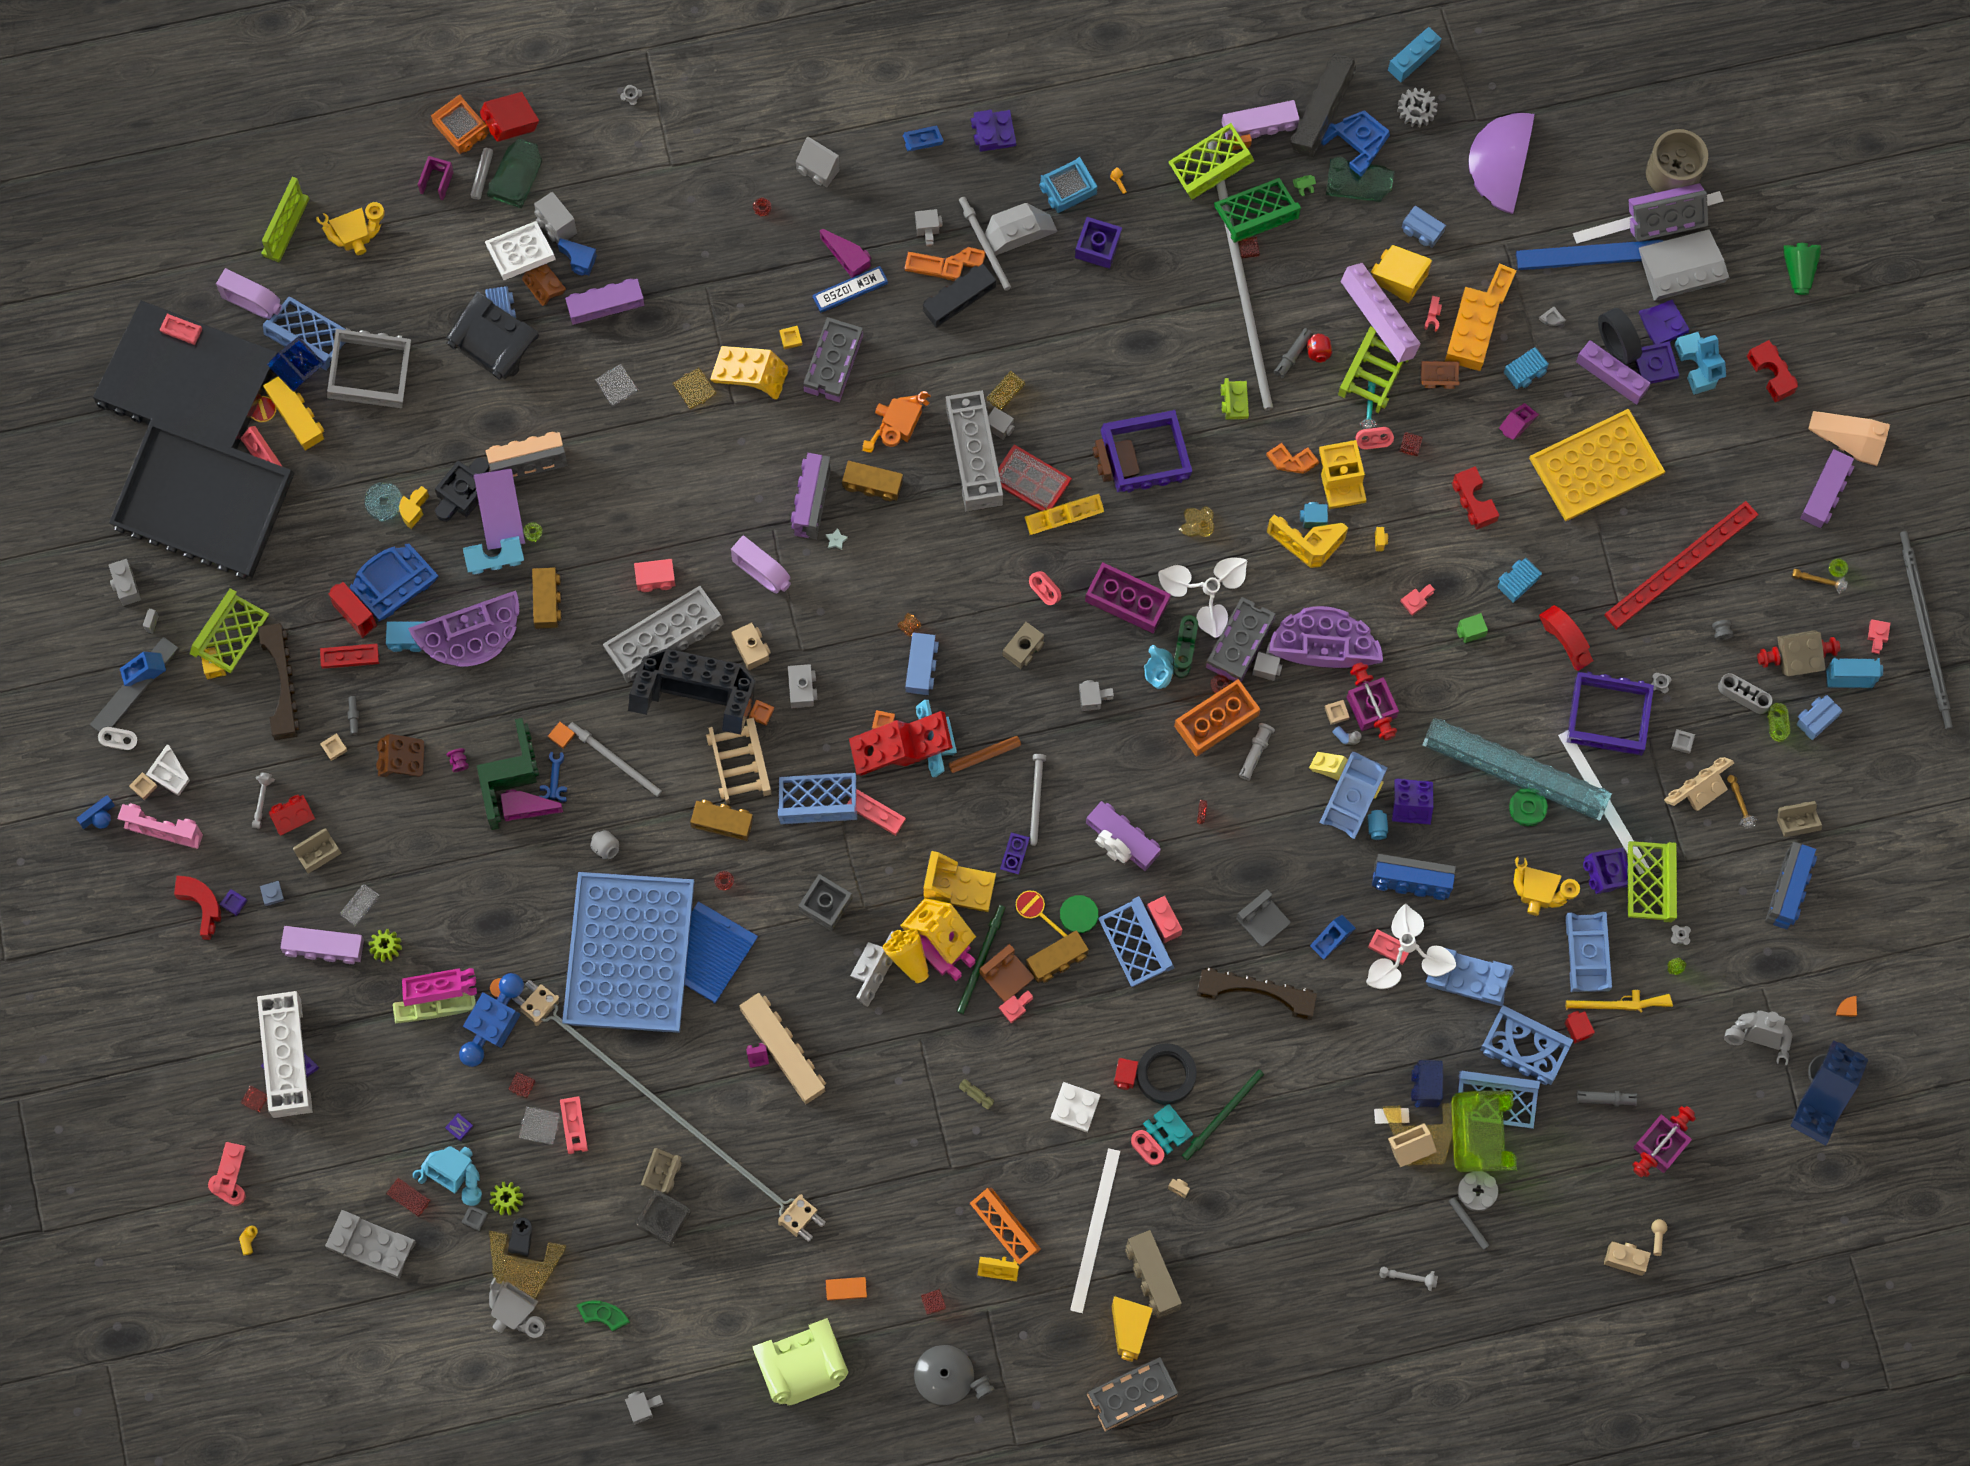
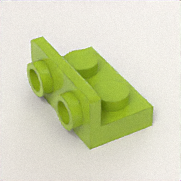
M1225 378L1224 384H1221V396L1225 398V402H1222V413H1225L1226 419H1248L1247 381L1229 382V378Z

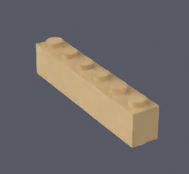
M757 993L739 1005L741 1012L763 1044L766 1045V1048L804 1103L808 1104L824 1093V1085H826L821 1075L817 1076L814 1073V1065L810 1059L805 1060L802 1055L804 1051L798 1043L794 1044L791 1039L793 1035L787 1027L783 1028L780 1024L782 1019L778 1013L771 1011L769 1008L771 1003L767 997H762L760 993Z

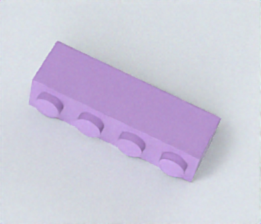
M1292 100L1223 114L1222 125L1225 127L1232 123L1239 136L1250 134L1251 138L1254 139L1260 135H1273L1279 131H1292L1298 128L1299 116L1295 101ZM1229 130L1225 133L1226 140H1231L1233 132Z
M284 926L280 949L288 957L303 955L304 958L311 960L319 957L329 962L343 960L346 964H355V962L361 961L364 939L362 935Z

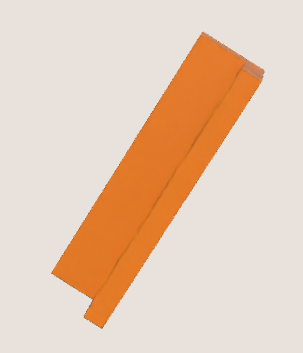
M987 1188L970 1202L971 1206L1019 1265L1031 1255L1041 1250L993 1188ZM984 1197L989 1202L988 1211L981 1210L977 1205ZM992 1214H999L1001 1226H994L991 1223ZM1004 1229L1012 1230L1014 1233L1013 1242L1004 1239ZM1016 1244L1024 1245L1028 1250V1253L1021 1259L1016 1254Z

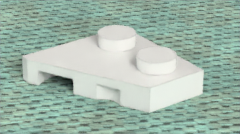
M169 745L165 746L146 773L147 777L178 796L190 781Z

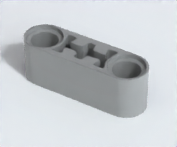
M1732 673L1725 674L1718 684V690L1721 694L1758 714L1766 713L1772 704L1770 694ZM1729 681L1733 687L1725 686L1724 682ZM1758 700L1765 701L1766 706H1761Z

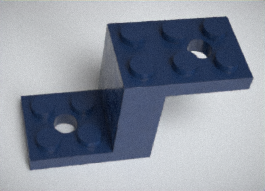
M1833 1040L1822 1066L1800 1101L1791 1127L1826 1146L1836 1121L1860 1083L1868 1059L1863 1054L1847 1048L1845 1044Z

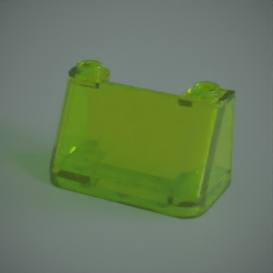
M1513 1091L1456 1093L1451 1103L1454 1163L1456 1169L1459 1172L1517 1170L1516 1156L1512 1151H1505L1503 1112L1509 1111L1513 1106Z

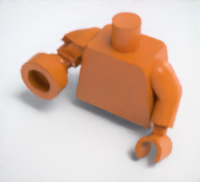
M922 391L919 395L894 398L889 407L878 404L875 414L884 417L879 434L886 446H897L901 439L905 442L909 441L922 414V405L920 404L929 405L926 398L931 396L926 391Z

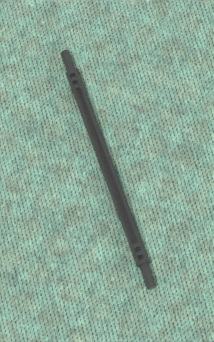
M1903 531L1900 533L1904 549L1902 553L1939 712H1942L1945 729L1949 730L1953 728L1949 712L1951 707L1914 549L1911 548L1908 532Z

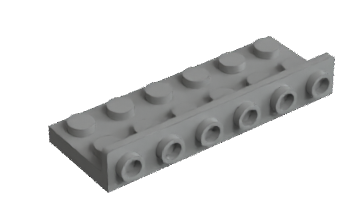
M698 586L605 642L603 646L628 683L631 680H635L644 656L663 649L683 651L694 642L702 640L712 631H717L724 625L721 614L701 586Z

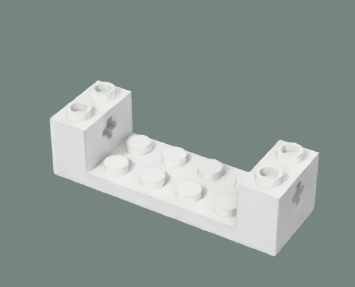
M297 991L258 996L269 1113L273 1118L313 1113L311 1093L307 1089L300 1021V1018L303 1017L301 998Z

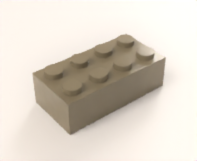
M1151 1230L1129 1238L1125 1252L1128 1259H1132L1134 1262V1274L1137 1279L1140 1278L1142 1281L1140 1287L1143 1295L1149 1297L1150 1304L1148 1306L1153 1308L1152 1315L1156 1314L1159 1319L1180 1310L1181 1300Z

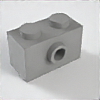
M124 559L109 564L113 580H110L113 591H117L122 605L125 606L140 601L141 597L128 560Z
M811 664L788 666L791 708L813 707L814 700H817V689H813L812 682H816L815 670L811 671Z

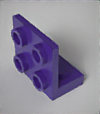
M1395 779L1392 821L1431 825L1433 782Z

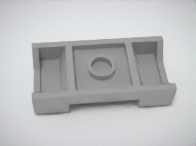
M341 1210L325 1247L328 1250L400 1279L405 1261L416 1242L414 1239L397 1232L394 1233Z

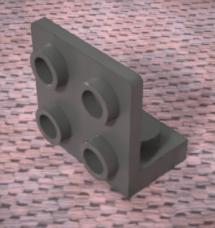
M1268 889L1242 909L1236 918L1260 947L1265 946L1290 925L1287 917L1272 902V894Z

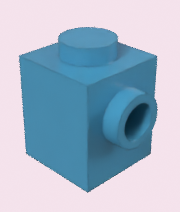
M1317 502L1305 504L1304 509L1300 510V522H1303V528L1327 525V505Z

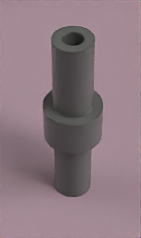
M350 696L348 697L349 711L347 712L348 720L350 721L351 735H357L359 711H357L356 697Z

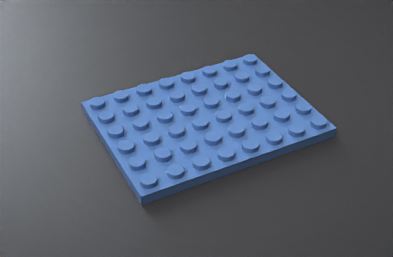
M578 872L562 1024L680 1033L694 879Z

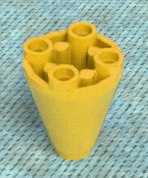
M911 928L903 932L901 930L894 931L891 934L892 938L882 947L886 955L915 983L925 981L929 977L928 967L917 928Z

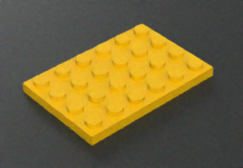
M1629 409L1531 455L1529 458L1565 522L1665 473Z

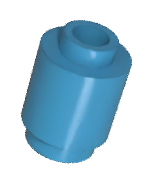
M1374 810L1368 815L1371 839L1381 840L1387 838V814L1383 813L1382 810Z

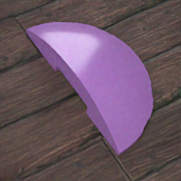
M1513 113L1493 120L1478 133L1470 150L1469 172L1474 179L1475 188L1481 196H1485L1491 201L1492 206L1510 214L1514 212L1535 114Z
M515 590L408 628L409 632L422 650L430 655L431 658L441 663L459 667L484 663L498 655L515 633L517 616L519 615L517 592Z
M1332 607L1304 608L1295 615L1290 614L1281 622L1276 632L1274 631L1269 646V653L1277 657L1317 667L1348 668L1360 662L1367 665L1383 662L1380 644L1370 634V628L1361 620L1356 621L1351 618L1348 612Z

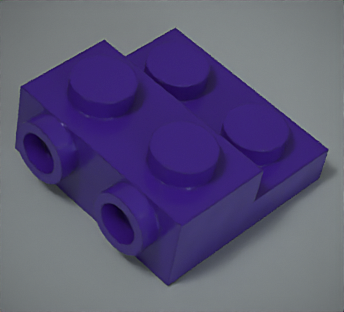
M992 110L974 112V118H971L972 129H976L974 141L975 146L979 145L980 152L1016 146L1010 110L993 113Z
M1624 847L1594 852L1584 858L1583 867L1585 871L1589 872L1591 878L1589 885L1591 889L1595 890L1596 894L1628 887V859Z

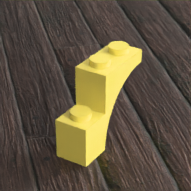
M1317 752L1309 769L1339 781L1348 759L1340 755ZM1383 781L1381 782L1380 786L1378 787V790H1377V792H1376V794H1375V796H1374L1373 799H1376V797H1377V795H1378V793H1379V791H1380V789H1381V787H1382V785H1383V783H1384Z

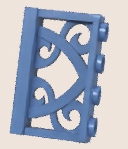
M1503 1005L1480 1050L1489 1058L1494 1059L1495 1057L1501 1060V1063L1507 1067L1513 1066L1519 1069V1072L1525 1076L1531 1075L1537 1078L1536 1080L1540 1081L1541 1084L1551 1085L1573 1040ZM1501 1018L1506 1020L1505 1032L1495 1031ZM1520 1027L1523 1033L1516 1035L1512 1034V1031L1517 1033L1516 1028ZM1529 1033L1534 1034V1044L1539 1053L1521 1057L1513 1039L1525 1038ZM1494 1037H1505L1506 1040L1502 1039L1497 1042L1503 1045L1502 1049H1497L1493 1046L1492 1039ZM1540 1039H1544L1547 1042L1545 1045H1542L1546 1048L1545 1050L1539 1044ZM1560 1047L1563 1050L1556 1062L1550 1054ZM1546 1057L1552 1063V1070L1550 1072H1543L1539 1068L1541 1064L1547 1067V1062L1544 1059Z

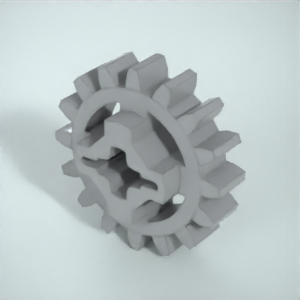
M1414 88L1413 92L1408 89L1406 95L1402 94L1401 100L1398 101L1399 107L1397 112L1400 113V119L1405 118V124L1411 122V127L1415 124L1421 127L1422 123L1427 126L1429 120L1433 121L1434 115L1437 113L1436 108L1438 104L1434 102L1435 96L1429 97L1430 91L1424 93V88L1420 92L1417 91V88Z

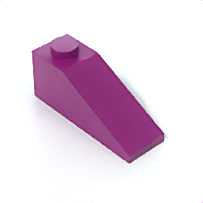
M825 229L820 230V239L851 278L860 275L871 267V256L866 250L863 251L860 246Z
M508 790L501 794L506 821L563 812L561 803L529 793Z

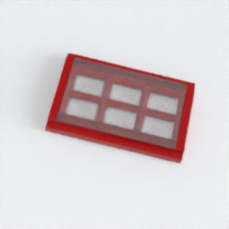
M1016 445L1011 448L998 468L1002 489L1039 511L1055 507L1072 480L1071 477Z

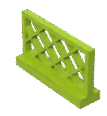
M1230 123L1170 160L1169 164L1189 197L1193 200L1254 162V159L1234 126ZM1229 130L1233 132L1231 140L1223 139L1226 132ZM1212 141L1218 142L1216 150L1207 149L1208 143ZM1221 143L1230 144L1228 152L1219 151ZM1234 145L1243 148L1238 154L1231 153ZM1196 151L1202 152L1200 160L1191 159L1192 154ZM1205 153L1214 154L1212 162L1203 161ZM1217 156H1226L1225 162L1222 164L1216 163ZM1180 161H1186L1184 170L1177 169L1175 164ZM1190 162L1198 164L1196 172L1188 171ZM1202 164L1211 166L1209 172L1200 173ZM1186 174L1194 175V181L1186 185Z
M295 177L291 178L262 239L264 245L261 253L262 256L280 262L309 201V196L302 194L298 179Z
M231 588L192 644L190 654L194 657L199 655L229 673L233 671L259 632L258 627L262 626L269 616V613L237 596V592ZM239 603L244 606L245 611L236 613L234 609L235 604ZM257 613L262 616L260 621L252 622L250 614ZM247 615L249 623L239 624L237 617ZM228 618H234L236 625L226 627L224 621ZM250 627L252 634L243 636L241 628ZM237 629L239 637L230 639L228 631ZM224 632L226 640L216 641L215 634ZM241 641L242 649L233 651L231 643ZM228 644L230 651L220 653L218 645ZM215 646L217 654L209 655L204 651L207 647ZM232 656L233 663L231 666L225 664L222 661V657Z
M1628 842L1629 918L1664 920V922H1672L1677 918L1676 843ZM1633 847H1640L1645 854L1638 859L1633 853ZM1653 848L1661 849L1662 857L1659 860L1650 853ZM1646 855L1654 862L1649 869L1640 861ZM1636 864L1645 871L1640 877L1633 872V867ZM1655 865L1662 871V876L1658 879L1650 872ZM1646 874L1654 881L1649 888L1641 881V878ZM1637 882L1645 890L1640 896L1633 891V886ZM1655 884L1662 889V894L1658 898L1650 890ZM1646 892L1655 900L1650 906H1647L1641 899ZM1637 901L1645 908L1642 913H1633V904ZM1657 903L1662 908V915L1655 914L1650 908Z

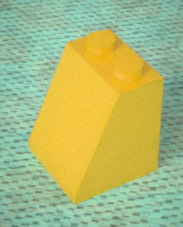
M1392 245L1389 250L1386 249L1383 252L1380 264L1376 263L1371 270L1372 277L1379 286L1409 303L1428 276L1432 260Z
M1114 1296L1112 1313L1118 1355H1122L1121 1358L1126 1361L1133 1362V1359H1138L1153 1308Z

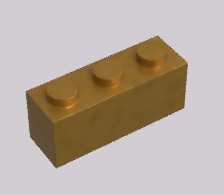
M848 461L842 486L849 492L859 491L869 497H874L875 495L882 497L886 501H897L903 482V474Z
M555 568L532 569L535 629L558 628V621H561V610H558V603H561V593L557 592V585L561 584L560 574L556 573Z
M702 800L701 802L696 801L690 823L691 828L748 841L753 823V814L744 809L737 811L731 809L728 805L721 804L716 806L708 800Z
M1076 930L1026 959V965L1038 983L1041 981L1045 983L1054 977L1053 974L1059 971L1063 973L1068 970L1072 963H1080L1085 960L1089 949Z

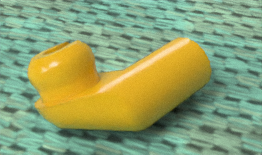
M248 1226L239 1238L244 1256L253 1253L251 1242L258 1233V1229L255 1226Z

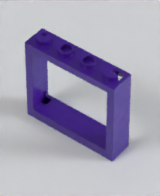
M1175 410L1104 423L1102 425L1101 435L1117 493L1125 491L1129 493L1138 488L1145 490L1154 485L1166 486L1174 481L1181 483L1183 480L1190 478L1192 468ZM1171 425L1182 468L1124 479L1112 436Z
M1578 672L1575 678L1566 742L1643 755L1646 747L1654 685L1644 683V681L1633 682L1628 678L1615 679L1606 674L1598 676L1592 675L1591 672ZM1581 685L1644 695L1638 741L1575 731Z

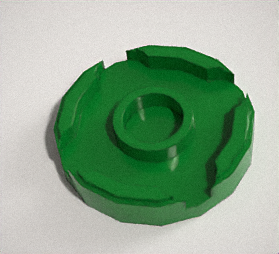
M1520 789L1510 800V815L1520 825L1527 827L1535 826L1542 822L1547 814V800L1536 789Z
M1074 895L1062 904L1060 909L1061 923L1069 932L1076 930L1079 934L1089 932L1097 923L1098 908L1090 898L1083 895Z

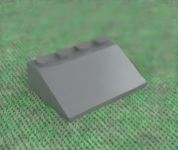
M1710 230L1638 248L1654 301L1725 283L1729 279L1724 259Z

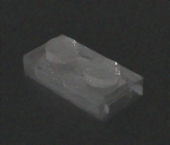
M363 884L341 911L340 916L356 927L378 900L379 894Z

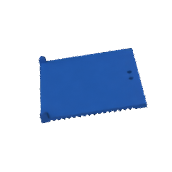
M698 901L691 913L685 986L716 1004L758 936Z

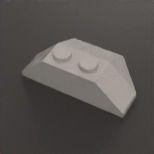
M1024 203L992 215L984 235L996 256L1057 232V229L1049 214L1028 203Z

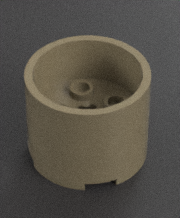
M1675 129L1662 134L1653 147L1646 168L1647 181L1652 189L1658 193L1699 184L1708 162V150L1704 141L1695 133L1684 129Z

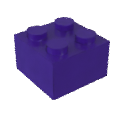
M1086 217L1075 249V258L1110 269L1121 238L1122 227Z

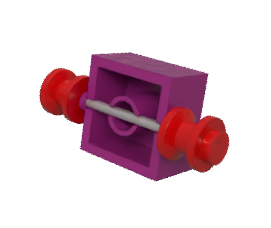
M1362 662L1352 666L1350 674L1356 675L1357 681L1355 685L1360 687L1349 690L1346 698L1361 731L1372 727L1379 728L1381 731L1379 738L1388 741L1394 738L1397 729L1392 728L1390 723L1393 719L1397 718L1399 710L1384 677L1371 682L1374 678L1366 672L1369 668L1368 665Z
M1687 1106L1685 1108L1680 1107L1678 1109L1680 1114L1677 1117L1672 1116L1670 1118L1671 1122L1661 1114L1633 1148L1640 1153L1642 1159L1639 1163L1634 1162L1632 1165L1634 1167L1633 1171L1638 1176L1648 1177L1650 1175L1648 1170L1651 1167H1657L1661 1172L1665 1173L1692 1139L1683 1131H1687L1688 1127L1686 1124L1689 1121L1694 1122L1696 1120L1695 1112Z

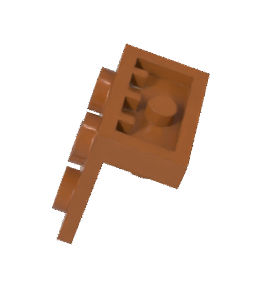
M1010 944L980 968V975L1004 1002L1034 979V976L1014 955L1015 949Z

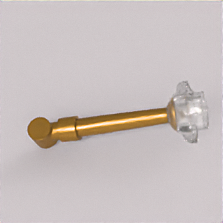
M1794 569L1792 573V578L1794 579L1801 578L1835 586L1838 594H1841V591L1845 592L1848 581H1845V577L1832 581L1810 575L1806 572L1802 573L1798 569Z
M1729 775L1727 780L1731 783L1732 791L1735 793L1744 815L1739 825L1745 827V829L1751 828L1756 825L1755 822L1758 819L1748 815L1739 790L1737 778Z

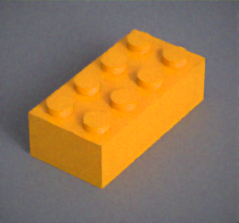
M1465 287L1445 361L1459 362V366L1481 371L1501 296Z

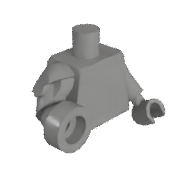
M1757 1011L1756 1013L1742 1014L1734 1022L1735 1025L1726 1030L1724 1040L1727 1043L1741 1045L1744 1040L1777 1050L1782 1049L1778 1053L1777 1063H1779L1780 1058H1785V1065L1788 1064L1789 1053L1787 1051L1790 1050L1792 1032L1785 1025V1018L1779 1016L1776 1012Z
M494 1278L490 1284L491 1290L489 1293V1306L492 1309L491 1315L497 1319L493 1328L503 1333L508 1326L511 1329L516 1328L520 1332L527 1333L530 1337H540L546 1327L544 1320L537 1316H528L538 1301L508 1281L506 1283L502 1281L499 1284L496 1282V1278Z

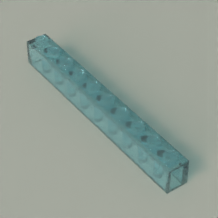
M1433 718L1422 744L1599 821L1612 793L1607 792L1604 788H1598L1585 780H1579L1568 773L1560 772L1549 765L1535 761L1533 758L1525 757L1514 750L1506 749L1498 743L1490 742L1479 735H1473L1460 727L1452 726L1444 720Z

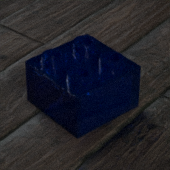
M298 336L267 365L294 392L325 363Z
M1419 1060L1411 1073V1081L1415 1082L1411 1091V1101H1415V1107L1438 1108L1443 1100V1061Z

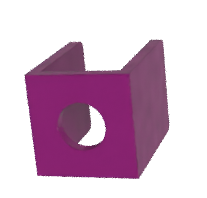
M428 156L418 182L420 194H424L431 172L434 169L444 172L438 188L440 199L444 200L454 173L451 162Z

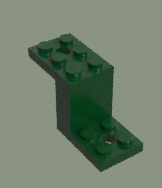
M523 718L515 719L522 756L477 765L487 819L491 830L499 829L498 822H501L497 805L494 806V804H498L495 792L537 783L536 776H539L536 760L533 759L536 757L532 741H529L532 740L528 723L524 724Z

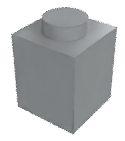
M994 407L988 416L991 433L1004 440L1006 435L1010 436L1015 428L1013 426L1014 418Z

